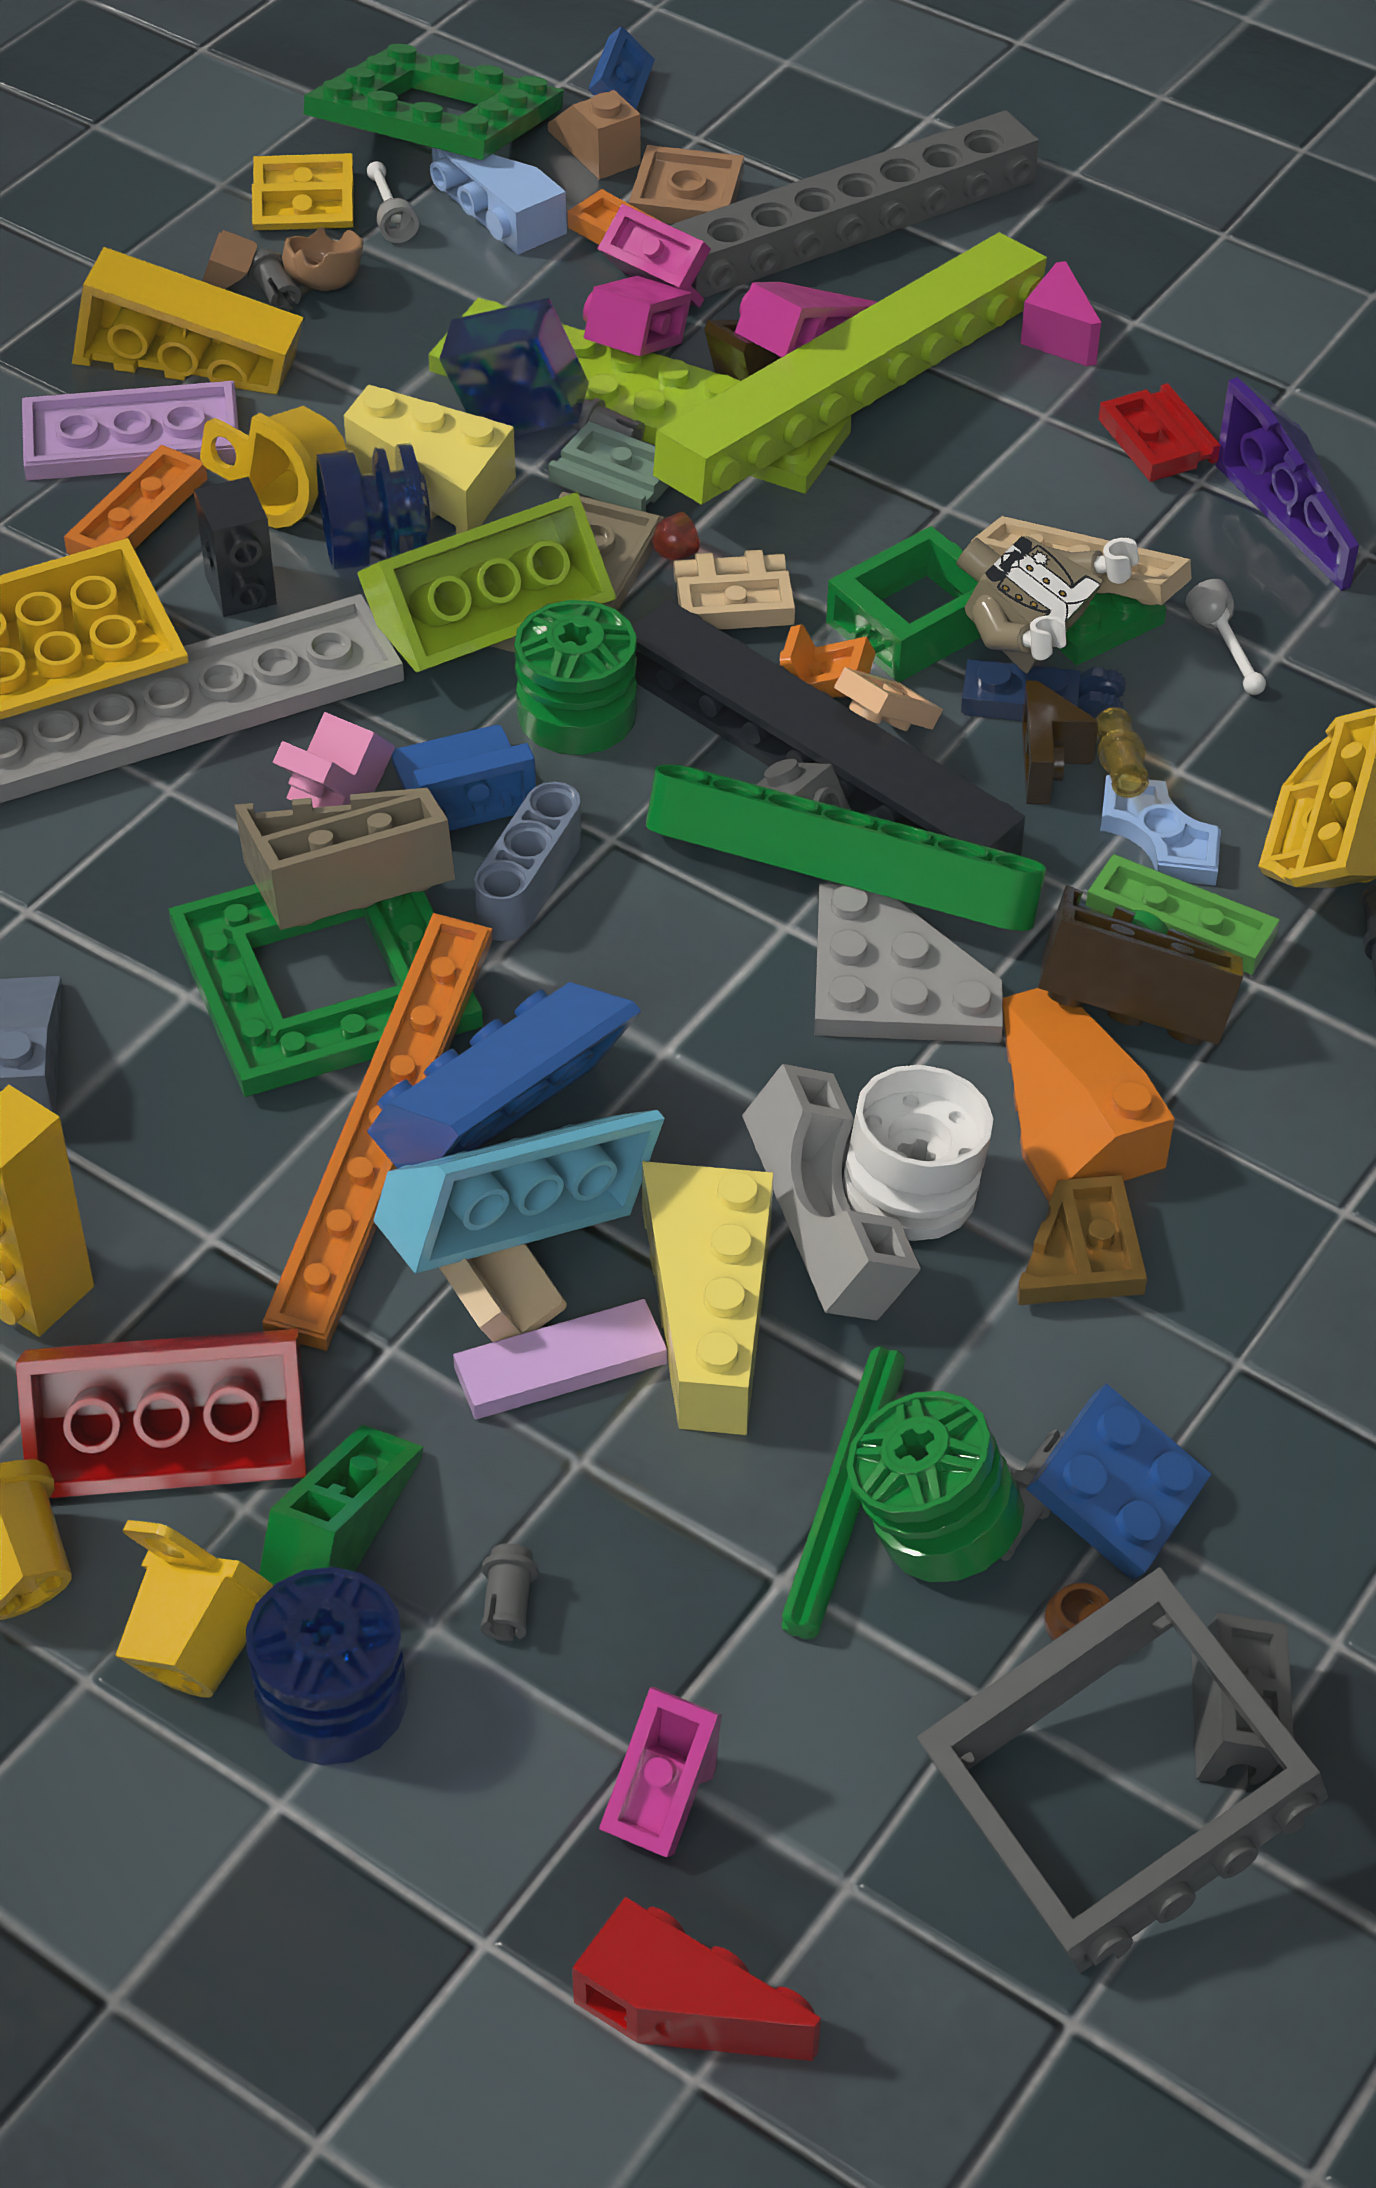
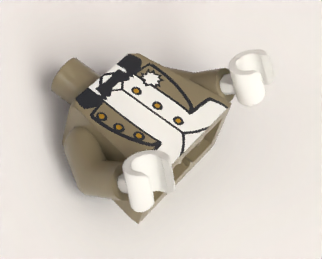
M1021 536L1002 556L979 538H975L960 555L956 565L978 582L965 606L967 616L975 623L985 646L992 650L1003 651L1022 671L1028 674L1040 660L1051 656L1053 653L1052 647L1063 648L1066 646V632L1085 613L1103 583L1101 578L1104 574L1107 573L1108 579L1113 583L1121 584L1126 582L1132 575L1131 566L1133 567L1139 562L1136 542L1130 538L1111 540L1104 546L1102 553L1099 550L1068 552L1047 547L1030 536Z

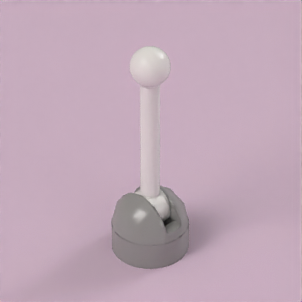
M374 161L367 167V175L371 180L376 181L384 200L377 211V225L382 236L389 242H406L418 231V216L413 206L405 199L393 198L385 180L387 172L385 165L379 161ZM390 223H397V227L390 226Z
M1209 579L1199 583L1188 593L1185 601L1193 619L1206 628L1219 629L1245 677L1243 681L1244 690L1250 695L1262 693L1266 687V680L1263 675L1254 672L1228 624L1234 614L1235 602L1227 584L1221 579Z

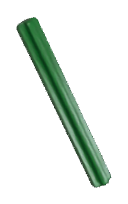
M879 1346L870 1351L782 1613V1629L790 1636H799L805 1640H811L819 1634L861 1505V1501L852 1489L846 1468L850 1445L864 1422L887 1403L895 1400L903 1377L905 1363L904 1355L898 1350H888L883 1346Z

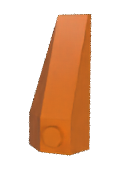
M1039 988L1002 998L1003 1030L1008 1062L1011 1064L1015 1111H1018L1021 1129L1020 1144L1022 1158L1048 1202H1050L1058 1180L1122 1175L1123 1181L1166 1168L1175 1118L1146 1072L1082 1007H1070L1060 1004L1047 995L1048 991Z

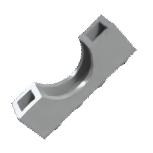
M782 1064L742 1115L765 1171L773 1173L775 1197L780 1204L794 1237L796 1247L802 1256L825 1313L878 1320L919 1273L921 1268L899 1219L852 1211L847 1202L842 1181V1163L846 1142L854 1124V1118L834 1074Z

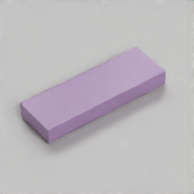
M645 1299L458 1352L453 1354L458 1379L474 1419L477 1420L667 1364V1348Z

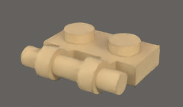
M746 550L744 556L713 558V553L695 554V559L675 560L673 562L679 605L699 615L704 621L717 629L794 625L795 605L789 572L786 571L784 554L763 555L762 550Z

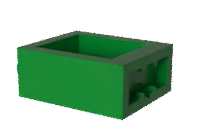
M930 526L828 580L826 623L846 640L867 636L876 652L873 662L900 683L981 638L975 623L967 616L965 606L978 582L956 565L957 560L963 553L962 549ZM926 576L955 598L910 624L881 601Z

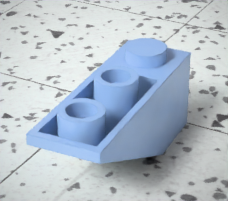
M432 147L433 163L430 165V174L436 187L440 191L447 193L461 205L468 215L476 218L490 231L494 238L501 240L517 255L567 234L566 191L537 167L494 154L484 160Z

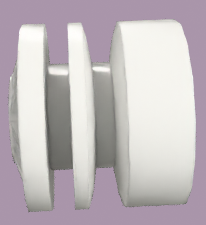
M926 1065L899 1066L874 1076L859 1094L843 1176L845 1197L852 1211L899 1219L907 1239L911 1241L936 1239L959 1229L973 1212L981 1172L990 1142L994 1119L987 1099L971 1082L946 1069Z

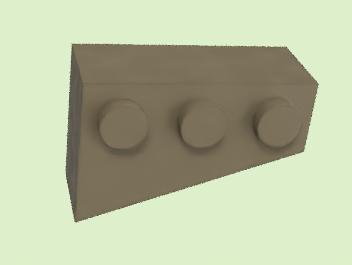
M416 788L350 794L351 804L315 808H313L312 798L292 799L293 810L255 813L254 803L235 804L244 864L280 930L293 926L308 925L317 919L351 909L366 908L375 902L410 892L424 891L434 885L454 880L455 873L448 819L429 789Z

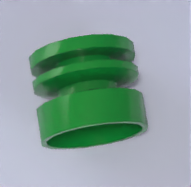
M567 600L547 604L534 611L517 628L514 643L515 673L518 678L516 688L517 718L523 733L538 746L559 754L585 755L607 750L624 740L635 726L637 713V681L635 679L637 636L630 621L616 609L594 601Z
M945 1391L912 1393L889 1402L864 1422L852 1440L846 1465L852 1489L857 1498L862 1502L866 1515L873 1521L875 1531L889 1557L907 1575L927 1582L959 1581L985 1571L1008 1552L1021 1531L1025 1505L1018 1484L1006 1459L1000 1453L997 1441L990 1431L984 1414L967 1398Z

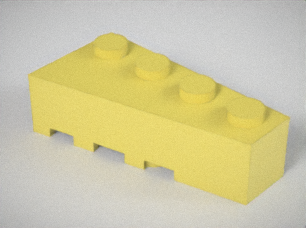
M642 1161V1212L645 1229H647L650 1260L652 1272L655 1276L659 1314L665 1335L667 1361L679 1429L747 1435L772 1220V1172Z

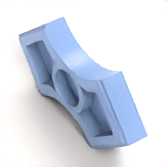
M1106 775L1100 831L1114 833L1136 843L1150 857L1156 871L1187 883L1216 886L1221 829L1215 825L1199 822L1179 810L1168 795L1166 781Z

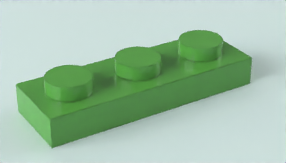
M1115 854L1111 856L1088 890L1086 906L1110 916L1113 915L1117 906L1129 911L1143 910L1150 912L1160 918L1168 930L1170 928L1242 957L1243 971L1253 975L1276 938L1280 921L1276 917Z

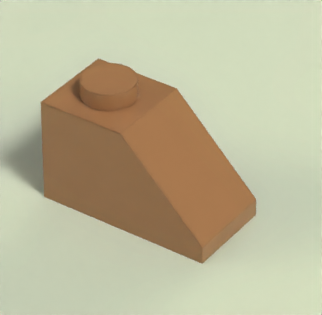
M615 90L599 93L593 98L574 104L548 123V131L599 180L641 165L640 113Z

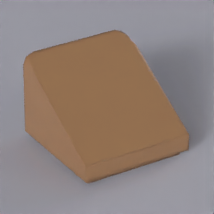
M225 230L222 233L219 232L202 281L226 289L242 279L249 271L257 244L254 241Z

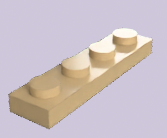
M1001 516L975 537L979 538L1001 556L1021 536H1030L1047 547L1068 552L1099 550L1103 553L1104 546L1110 542L1105 539ZM1137 547L1139 562L1137 565L1131 566L1132 575L1124 583L1116 584L1108 579L1107 573H1105L1101 578L1103 583L1097 593H1113L1137 599L1142 604L1162 605L1192 579L1191 559Z

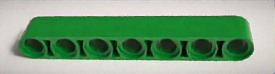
M664 764L656 766L646 819V827L653 832L995 927L1016 931H1027L1034 928L1046 873V867L1036 860L687 766Z

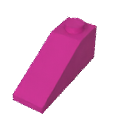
M752 282L750 290L745 294L740 304V319L735 333L780 357H784L877 302L784 282Z

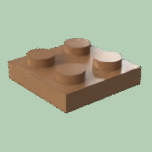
M647 145L629 204L665 224H674L735 203L744 173V156Z

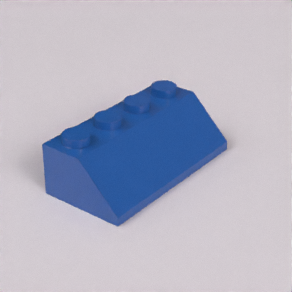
M572 982L567 983L549 996L541 989L518 1006L514 1011V1014L517 1016L515 1019L504 1025L497 1018L483 1027L469 1041L472 1047L462 1054L458 1055L454 1049H450L439 1056L425 1069L424 1074L426 1078L414 1086L405 1079L392 1087L377 1102L382 1111L367 1132L397 1169L406 1165H415L451 1156L462 1151L478 1149L593 1070L635 1020L641 1010L634 1001Z

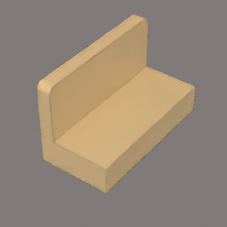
M526 1244L467 1260L464 1258L460 1262L439 1267L479 1328L492 1342L538 1330L565 1310L567 1306L566 1301Z

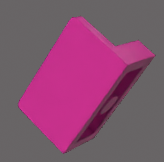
M621 204L598 250L625 274L632 277L640 276L691 292L690 304L700 308L704 298L691 285L711 248L700 239Z

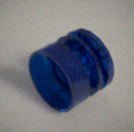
M411 442L396 445V470L391 471L383 446L374 447L372 473L362 474L353 450L316 455L319 502L332 571L368 567L371 559V541L374 540L382 541L387 558L400 554L399 537H405L408 551L428 545L427 539L431 527L428 490L425 476L417 464Z
M336 1567L303 1570L277 1582L256 1603L246 1627L247 1656L251 1679L254 1683V1697L258 1720L270 1741L294 1759L322 1766L354 1762L380 1749L399 1728L408 1704L399 1611L384 1588L362 1573Z

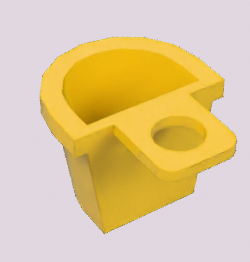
M300 406L269 417L258 413L251 419L249 435L220 419L213 418L207 421L204 425L200 459L207 469L228 481L249 477L268 518V526L282 528L292 526L306 517L312 511L317 496L344 473L347 465V448L343 436L333 423L311 409ZM218 437L226 438L234 447L236 452L234 465L226 464L219 457L216 450Z
M36 1459L0 1463V1620L19 1616L40 1607L63 1591L72 1580L69 1563L49 1502V1497L55 1490L54 1479L47 1465Z
M127 1520L122 1532L148 1550L141 1565L147 1570L115 1656L144 1675L168 1687L190 1695L210 1698L261 1620H273L279 1612L284 1597L278 1588L241 1561L216 1558L166 1525Z

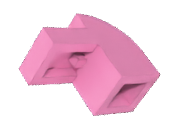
M324 712L308 750L305 751L282 741L273 763L292 774L288 782L291 788L286 797L287 799L312 798L313 808L351 804L350 794L375 792L395 746L375 732Z

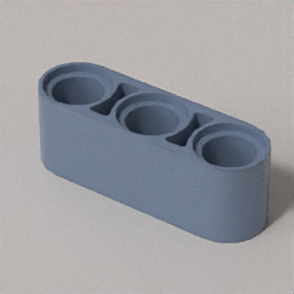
M553 781L542 783L531 790L477 870L474 878L477 925L492 928V940H514L521 937L530 928L579 852L582 844L581 800L579 793L574 787L566 783Z

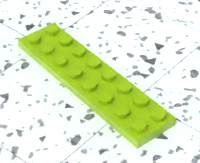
M479 297L428 354L430 372L574 418L578 406L584 399L593 401V399L599 398L604 400L606 408L635 421L643 422L645 430L641 441L654 445L657 429L740 382V380L728 375L718 374L687 364L681 360L671 359L655 353L637 356L584 339L585 330L570 327L539 315L526 313ZM848 416L836 426L830 427L805 442L801 447L795 448L770 463L766 468L760 469L750 476L806 494L851 433V416Z

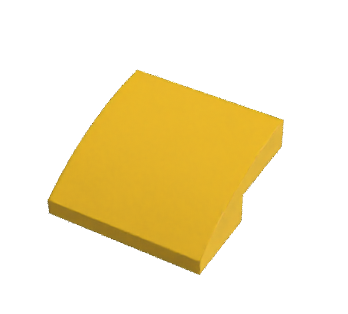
M352 153L253 156V231L354 227V168Z

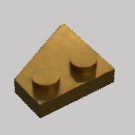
M1122 1175L1058 1180L1049 1202L1048 1214L1045 1221L1041 1222L1036 1235L1033 1252L1025 1273L1022 1272L1019 1279L1017 1291L1018 1305L1144 1295L1147 1275Z

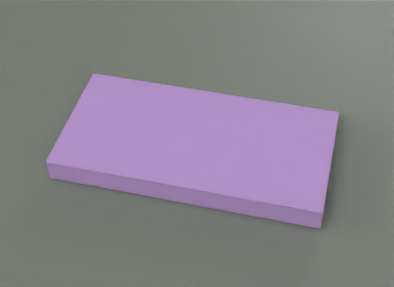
M234 381L22 398L23 460L26 481L132 472L160 445L201 460L200 452L203 431L207 421L217 418L239 430ZM218 437L216 450L219 457L226 464L235 463L236 452L234 447L226 438Z

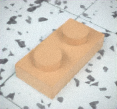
M844 667L834 687L853 699L849 708L856 714L877 724H880L883 720L904 731H908L911 724L933 730L943 711L942 708L901 683Z

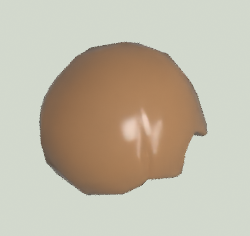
M323 227L318 228L307 238L303 236L286 238L282 255L284 268L292 279L310 289L331 291L344 288L354 280L357 274L364 240L354 231L347 230L340 240L335 241L327 236Z

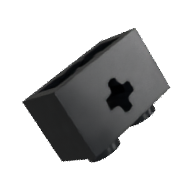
M249 477L194 489L205 576L223 617L276 605L277 598L268 518Z

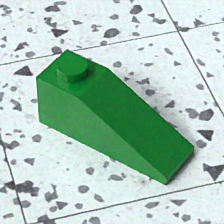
M363 1424L358 1427L270 1508L259 1574L282 1591L288 1598L298 1602L314 1603L323 1606L354 1574L422 1459L424 1446Z

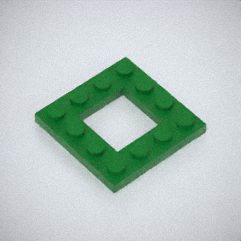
M391 44L382 52L369 56L366 61L346 69L343 74L332 80L325 81L320 87L305 94L303 114L484 160L562 109L564 89L548 86V81L541 77L523 76L515 78L503 75L504 70L496 66L479 65L471 67L460 64V59L452 55L437 54L431 57L417 53V49L411 45ZM414 88L477 104V106L458 116L443 112L442 106L430 102L410 104L398 101V96Z
M256 884L168 908L174 934L244 1097L372 1060L434 913L424 891L410 892L375 902L366 908L351 909L317 919L308 925L293 926L280 930ZM364 917L396 986L283 1019L252 949ZM473 990L455 1035L483 1027L482 1009Z

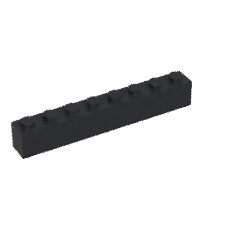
M667 599L632 625L637 636V667L635 673L637 684L770 767L785 759H795L798 763L832 764L851 811L1021 856L1025 815L1015 810L1010 804L1000 801L972 784L962 775L954 773L934 761L916 747L906 744L877 726L874 722L856 714L851 709L834 700L829 694L819 691L791 674L783 666L777 665L763 657L740 640L732 638L704 621L699 615Z

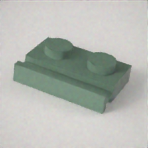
M590 421L561 450V458L558 461L552 460L548 464L549 482L599 501L646 512V505L649 502L655 503L669 487V485L653 476L655 446Z

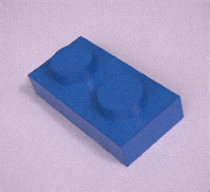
M621 26L608 37L588 90L594 96L599 93L615 90L636 110L655 59Z

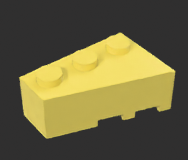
M369 384L344 414L348 467L394 496L401 492L419 503L420 512L427 517L433 519L439 515L455 525L456 534L481 526L516 478L513 426Z

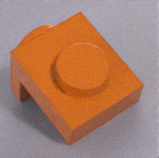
M801 624L790 628L785 647L780 653L779 661L780 665L791 674L819 691L829 694L832 698H844L848 696L834 688L844 667L870 674L876 652L867 636L815 647L804 625Z

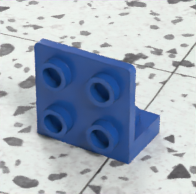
M500 725L488 726L394 749L391 755L392 765L403 790L428 788L448 819L449 831L515 815L529 792L536 787L535 758L528 743L511 747Z

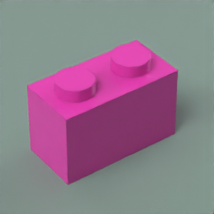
M633 276L595 286L584 305L583 319L587 322L584 339L637 356L681 344L692 293L640 276Z

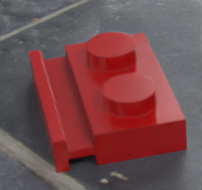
M1168 383L1162 384L1160 391L1151 394L1145 389L1100 402L1098 420L1149 482L1196 469L1198 462L1207 459L1211 464L1218 462L1219 442Z

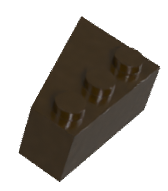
M1066 884L1043 950L1038 988L1048 991L1047 995L1052 1000L1066 1006L1082 1007L1086 1003L1108 1010L1107 1014L1112 1019L1126 1025L1141 1026L1143 1022L1166 1028L1168 1035L1183 1043L1201 1045L1204 1040L1219 1045L1243 979V958L1172 928L1165 935L1134 925L1132 923L1136 913L1117 906L1113 915L1110 916L1081 904L1080 900L1083 891Z

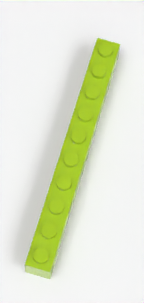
M998 232L657 429L653 476L699 504L706 503L1023 312L1025 300L1044 278L1047 257Z

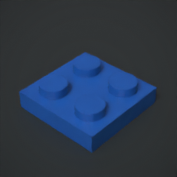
M1106 1383L1093 1393L1026 1487V1490L1133 1581L1147 1571L1211 1476V1473Z

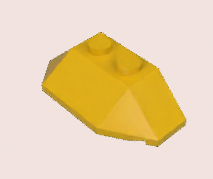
M1376 708L1336 717L1325 730L1328 737L1307 753L1282 785L1258 865L1263 875L1293 887L1334 888L1357 882L1365 883L1376 879Z

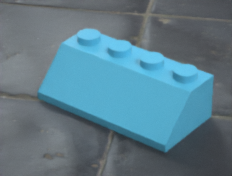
M658 1110L607 1116L388 1171L373 1221L416 1274L460 1262L464 1258L466 1260L628 1216L631 1214L642 1183V1161H650L665 1118Z

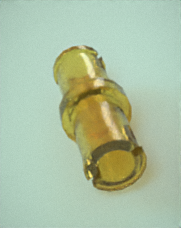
M1115 707L1105 709L1095 719L1098 723L1097 736L1100 739L1097 753L1101 766L1110 773L1112 789L1117 795L1124 798L1139 796L1146 790L1149 784V780L1146 779L1149 775L1143 764L1146 753L1143 741L1136 732H1133L1131 717L1125 710Z

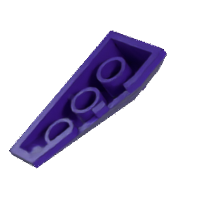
M1236 377L1229 380L1219 438L1220 452L1215 466L1341 591L1351 588L1359 544L1307 434L1276 404L1240 378Z

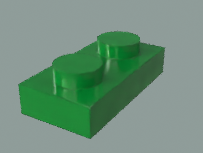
M1096 593L1083 616L1066 632V646L1058 649L1077 666L1165 623L1167 607L1164 604H1142L1137 599L1113 593Z

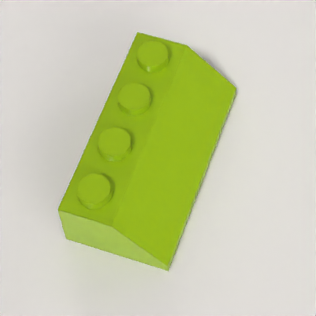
M578 492L385 559L357 572L377 627L416 673L516 636L517 628L526 617L547 604L567 600L594 601L603 604L617 599Z

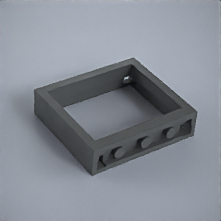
M1160 1567L917 1736L935 1768L1080 1974L1092 1965H1098L1112 1954L1117 1959L1122 1957L1133 1944L1132 1937L1154 1921L1166 1923L1183 1914L1194 1903L1196 1899L1195 1892L1219 1875L1223 1879H1228L1241 1873L1257 1858L1259 1854L1257 1848L1281 1831L1285 1834H1292L1304 1828L1305 1825L1302 1819L1321 1807L1320 1804L1328 1799L1319 1770ZM1173 1627L1284 1771L1073 1919L968 1770Z

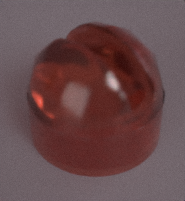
M678 512L664 518L657 524L652 543L655 551L662 558L672 561L680 560L699 551L700 541L697 530L692 520L685 513Z

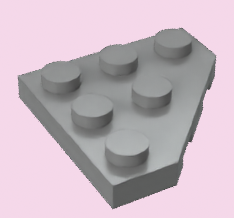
M819 884L814 1036L1001 1043L1003 1012L1002 980L899 900L842 884Z

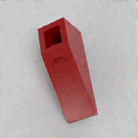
M625 1897L572 1967L574 2003L636 2043L813 2061L818 2053L821 2017L815 2014L814 2009L804 1997L787 1987L779 1986L774 1989L750 1974L747 1966L735 1954L719 1946H713L709 1949L685 1934L681 1924L673 1916L660 1908L649 1907L646 1910Z

